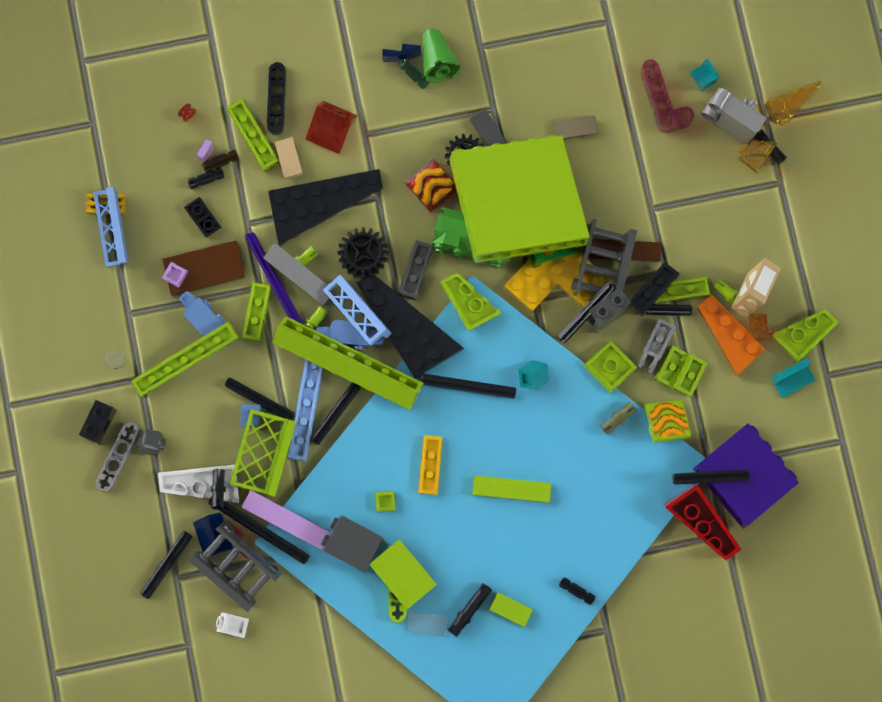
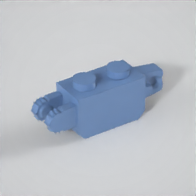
M188 291L179 297L186 308L184 316L202 336H205L226 322L219 313L215 315L211 311L213 307L206 299L202 301Z
M334 320L331 323V327H318L316 331L357 351H363L364 348L368 349V346L383 345L384 336H381L373 345H369L350 321ZM367 327V336L371 339L378 331L370 330Z

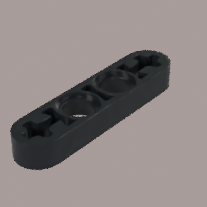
M279 62L271 64L268 77L267 128L272 135L281 134L284 131L286 69ZM276 68H280V71H283L279 73V81L276 80L275 72H273L276 71ZM273 86H281V93L274 94L272 92ZM278 103L282 108L279 112H273L271 106ZM274 117H277L278 125H281L277 127V130H274L271 126L274 125Z

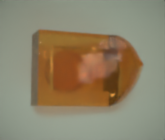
M753 313L749 316L751 335L756 341L765 340L776 332V330H768L767 314Z

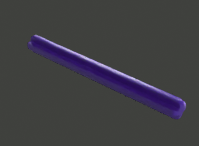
M255 233L247 234L245 238L287 316L303 324L273 266L263 258L266 253Z

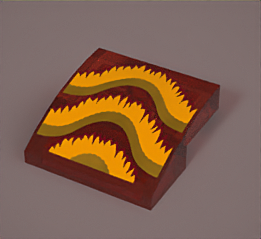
M434 159L404 182L406 187L429 212H432L457 191L455 182Z

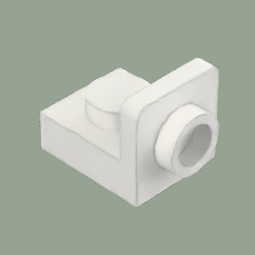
M221 613L216 621L217 632L244 638L249 619Z

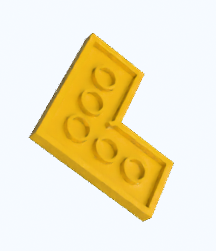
M548 251L543 253L546 257L552 255L554 251ZM580 252L542 263L537 268H533L529 259L504 285V288L531 312L539 306L557 285L583 308L596 295V293L581 289L577 296L573 295L574 290L571 289L573 279L577 278L582 259ZM587 260L586 264L593 265L589 260ZM586 271L582 280L584 283L604 287L606 283L612 282L608 277Z

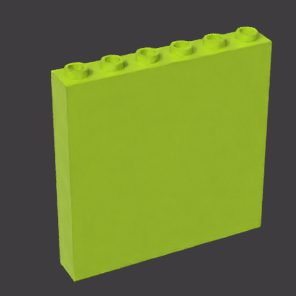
M550 135L540 139L531 138L527 141L515 140L507 144L496 143L487 147L476 146L473 149H457L451 152L450 165L475 263L587 245L590 236L562 135Z

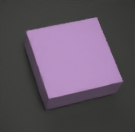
M206 139L197 153L199 160L202 162L207 161L214 149L211 141Z
M170 262L162 279L179 288L188 270Z

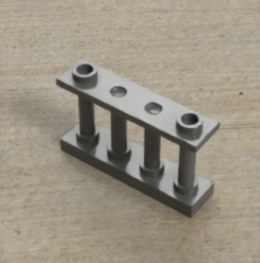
M593 219L590 224L587 223L590 238L587 245L584 246L577 278H574L571 289L574 290V296L579 294L580 289L597 294L603 288L582 282L585 271L612 278L615 281V290L620 288L623 292L638 230L629 229L627 233L619 234L596 228V219ZM593 235L621 242L624 245L622 252L619 251L618 253L591 246ZM589 253L617 260L619 263L618 270L615 269L613 271L586 264Z
M222 522L216 528L220 533L204 552L198 550L189 561L244 610L249 612L257 602L254 599L255 594L270 578L276 581L282 573L279 572V568L275 564L269 563L240 538L232 526ZM227 539L235 547L219 565H215L210 561V556ZM242 552L250 560L234 578L228 577L224 570ZM257 565L264 571V574L248 591H244L239 583Z

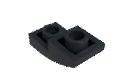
M200 196L184 207L206 238L222 228Z

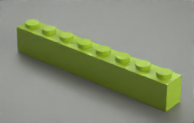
M287 316L278 325L272 342L280 348L296 354L298 357L321 366L331 373L337 374L409 410L415 404L424 384Z

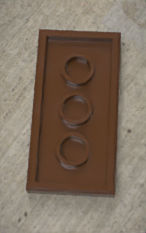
M237 241L162 259L165 271L170 262L188 270L179 288L168 283L171 296L246 278Z

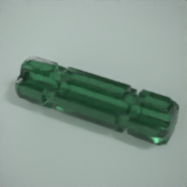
M403 58L398 63V67L402 71L405 70V74L415 83L418 82L417 85L421 89L429 85L430 82L426 80V77H422L423 74L416 67L410 65L406 58Z

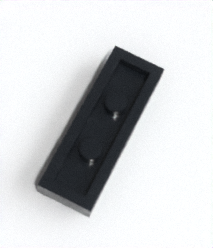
M664 262L630 300L631 304L629 307L643 317L678 278L680 273Z

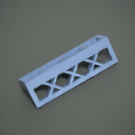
M108 187L106 190L95 191L93 195L105 266L127 264L129 261L117 189L115 187ZM107 194L108 204L106 207L100 204L99 195ZM106 211L109 212L111 216V223L109 226L103 223L102 217L106 213ZM109 230L114 234L115 241L112 245L105 238ZM112 249L116 250L118 261L109 262L108 254Z
M341 275L323 289L369 345H373L381 336L387 338L392 334ZM337 284L341 287V296H333L330 292ZM344 299L353 301L352 310L344 309ZM356 313H363L365 315L364 323L355 322ZM367 327H375L379 332L370 339L367 336Z

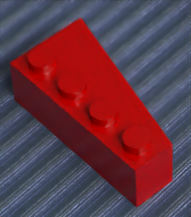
M697 484L691 485L663 504L667 510L725 561L742 550Z

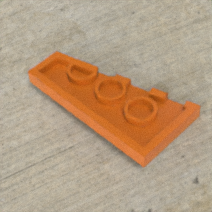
M713 295L709 296L698 307L700 314L715 336L716 342L723 350L736 376L765 350Z

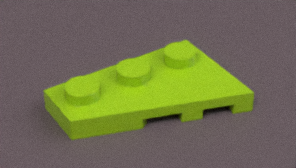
M458 273L440 281V285L468 332L502 314L499 309L493 307L485 297H482L474 290V287Z

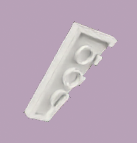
M235 464L158 473L160 492L210 499L212 496L211 486H213L212 471L213 469H219V476L220 469H224V486L226 487L224 501L240 503L238 486L230 484Z

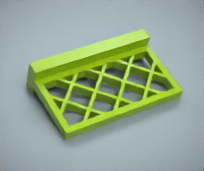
M250 409L230 484L275 497L296 421ZM253 414L262 416L265 422L256 429L251 422ZM265 417L271 418V420L267 422ZM275 420L283 422L281 430L273 433L269 423ZM267 425L272 435L261 440L257 430ZM255 432L260 442L249 447L246 441L247 436ZM273 437L277 446L276 449L268 452L263 442ZM262 444L267 454L256 459L251 449ZM250 451L255 461L244 466L241 456ZM268 456L272 464L270 468L263 471L258 461ZM256 463L261 473L251 478L246 468ZM245 470L249 480L244 483L236 482V474ZM261 475L266 479L264 489L256 487L253 482L254 479Z

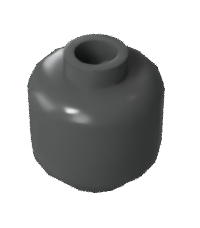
M144 429L142 433L139 432L136 447L143 454L156 456L160 450H164L166 439H163L160 431Z

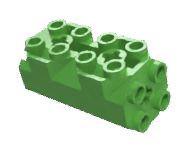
M441 207L434 230L436 235L432 240L435 252L439 254L451 253L453 257L459 259L470 256L472 257L471 261L475 263L463 213ZM511 258L486 261L485 263H489L493 268L501 269V266L506 265V262H511Z

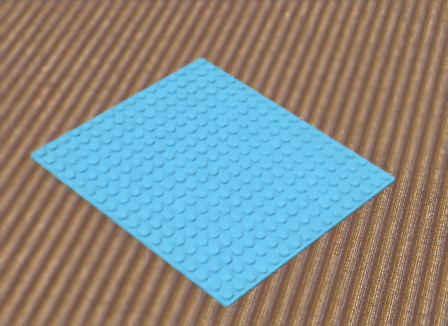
M471 276L467 282L482 297H485L493 307L499 309L502 314L468 332L452 303L449 302L433 323L460 344L464 350L424 374L515 387V398L511 399L423 385L415 404L409 410L375 393L283 506L285 509L329 532L332 530L330 525L333 519L342 515L383 537L370 563L400 539L437 585L407 610L404 621L395 623L389 617L388 587L370 565H368L365 572H362L272 523H269L266 528L310 556L307 563H300L260 536L255 540V544L447 701L528 702L674 516L663 504L693 484L674 485L672 475L675 473L695 472L693 468L703 461L705 457L682 439L654 443L648 430L649 421L643 408L617 388L609 393L583 367L585 364L583 361L476 277ZM402 360L395 369L414 378ZM532 360L548 364L549 381L537 390L520 387L518 369ZM422 375L417 377L416 380L421 382ZM630 401L634 405L633 407L637 409V412L626 419L623 425L620 424L609 435H606L600 425L605 423L613 416L614 412H618ZM424 435L443 437L438 495L418 494ZM474 475L552 483L550 503L472 495ZM394 491L396 511L377 512L375 493ZM562 578L569 579L571 583L574 582L587 590V593L590 592L595 595L594 602L589 605L583 599L581 600L569 593L567 589L561 588L559 583ZM484 583L492 589V592L470 619L471 622L463 628L458 637H455L447 629L457 618L458 612L464 609L481 584ZM498 592L533 609L525 627L489 610ZM391 593V594H392V597H393L395 600H398V599L394 596V594ZM391 602V606L396 605V611L392 612V616H395L398 620L404 614L400 612V605H403Z

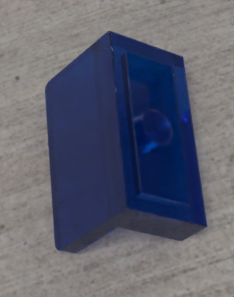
M221 512L207 515L193 522L202 552L220 534L216 528L222 522L225 524ZM225 539L210 557L232 550V543Z

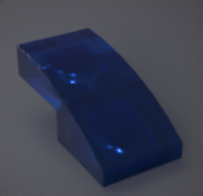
M402 44V51L383 49L382 60L383 62H400L416 58L421 55V45Z

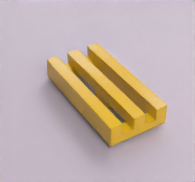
M87 194V214H97L96 209L91 208L95 206V201H92L94 199L93 194ZM107 194L99 195V199H108ZM117 194L118 200H121L119 202V206H121L120 213L125 214L126 196L125 194ZM99 201L103 206L108 204V201Z

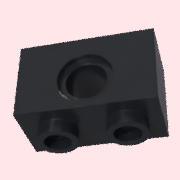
M95 400L79 435L101 445L117 410Z

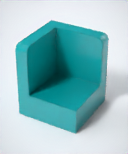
M708 59L704 60L701 66L690 72L691 77L701 92L717 83L720 77Z
M532 360L518 369L520 387L537 390L549 381L548 364Z

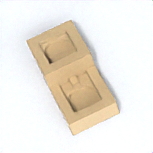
M293 137L276 141L275 146L284 179L303 175Z

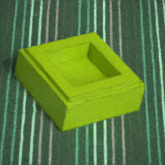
M394 491L375 493L377 512L396 511Z

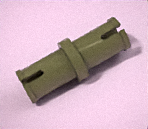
M630 401L618 412H614L610 419L600 425L606 435H609L620 424L623 425L626 419L637 412V409L633 407L634 405Z

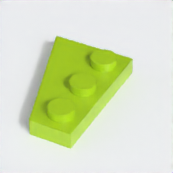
M824 309L772 334L771 337L798 363L839 322Z

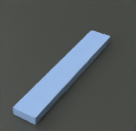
M306 359L294 418L296 424L287 455L288 459L307 462L324 369Z

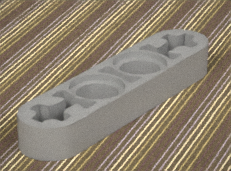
M127 422L120 430L96 479V487L101 492H110L114 488L140 432V428L135 423ZM134 426L133 430L136 432L135 434H130L128 438L129 440H132L131 443L127 442L126 440H122V436H124L125 438H127L128 432L126 431V429H131V427ZM121 443H125L128 448L124 454H119L117 451V447ZM111 461L119 463V468L116 471L109 470L108 466ZM105 471L111 475H115L114 478L109 477V487L105 486L104 489H102L103 485L100 482L101 480L105 481L108 476L104 474Z

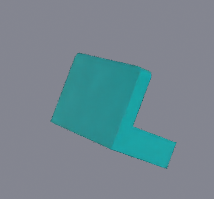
M808 358L771 378L781 398L815 381L809 369L811 364Z

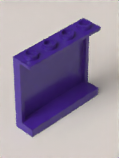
M749 423L693 468L695 472L745 469L749 471V479L747 481L705 483L742 529L750 525L799 483L796 480V475L784 466L782 458L773 453L771 445L766 440L763 441L759 436L758 430Z

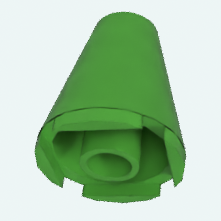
M434 28L428 29L422 36L423 67L426 80L432 83L444 82L443 78H454L461 70L459 61L441 32Z

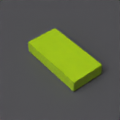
M499 592L489 609L522 627H525L533 609Z

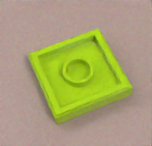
M611 340L583 366L609 393L614 391L638 368Z

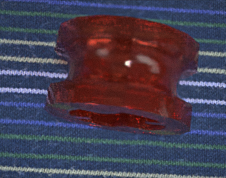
M188 103L180 109L178 116L183 117V121L187 122L195 115L196 109L191 108V104Z

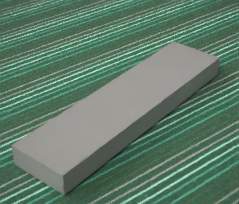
M274 243L263 258L320 304L324 305L329 296L323 289L328 285Z

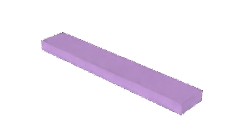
M250 490L242 505L243 509L320 550L323 547L321 542L326 534L329 536L330 534L329 531Z

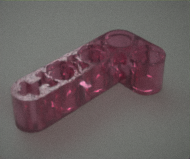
M652 59L646 60L640 73L658 129L663 133H669L688 127L694 118L693 110L687 106L673 109L659 64ZM647 68H649L650 70H653V72H652V78H651V73H650V71H649V70H646ZM651 85H658L660 87V90H653L651 88ZM663 102L666 107L659 108L656 103ZM680 115H688L689 120H682ZM668 119L671 125H664L662 120Z

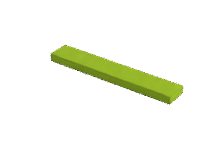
M228 321L132 379L131 382L142 397L238 339L239 336Z

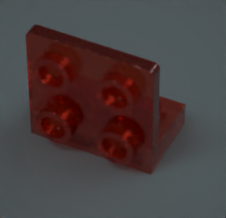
M322 101L316 107L306 140L339 154L349 128L356 121L357 115Z

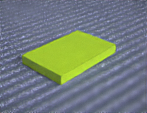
M400 539L369 564L406 610L437 585Z

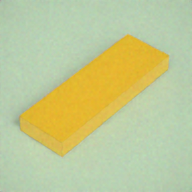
M423 436L418 494L438 495L443 437Z

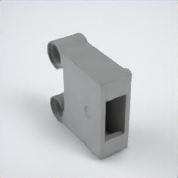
M718 88L701 113L706 120L714 123L745 145L757 134L767 119L754 110L758 104L757 100L745 98L743 101H740L723 88Z

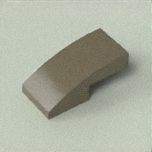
M594 115L555 122L557 136L562 135L563 140L575 137L584 138L598 134Z

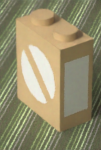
M764 258L747 273L731 308L745 317H749L765 304L781 268Z

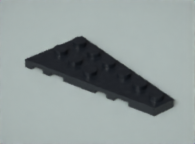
M377 169L268 191L278 245L285 244L290 239L298 237L301 233L325 222L344 209L350 208L360 200H364L382 190L380 170Z
M373 273L372 277L367 275L356 282L373 312L391 331L392 334L389 338L414 379L464 350L460 344Z

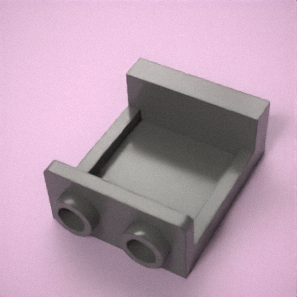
M618 288L589 310L592 316L587 322L596 333H599L624 314L631 302L622 290Z
M339 515L338 518L335 517L330 525L332 530L329 536L327 534L324 536L321 542L323 546L321 550L365 572L383 537Z

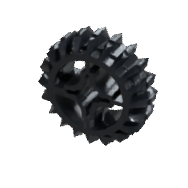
M362 227L361 233H358V229L355 228L354 235L351 232L347 233L349 239L346 237L342 238V241L346 244H339V248L343 249L338 251V255L342 256L339 258V262H345L342 265L343 269L349 267L348 274L355 271V278L358 277L359 273H361L362 278H365V273L372 277V271L379 274L377 267L384 269L385 266L381 262H388V258L384 257L389 255V251L384 250L388 247V244L383 243L384 237L378 238V231L372 235V228L368 230V233H365V227ZM361 239L369 240L362 245L355 242ZM374 243L379 249L377 259L370 252ZM350 247L356 253L353 263L348 258ZM365 249L367 255L364 256L363 254V256H360V250ZM364 261L373 263L366 267L358 266Z

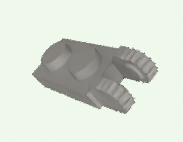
M661 318L658 319L637 367L641 368L644 365L648 355L654 358L648 368V372L652 374L676 328L675 325Z

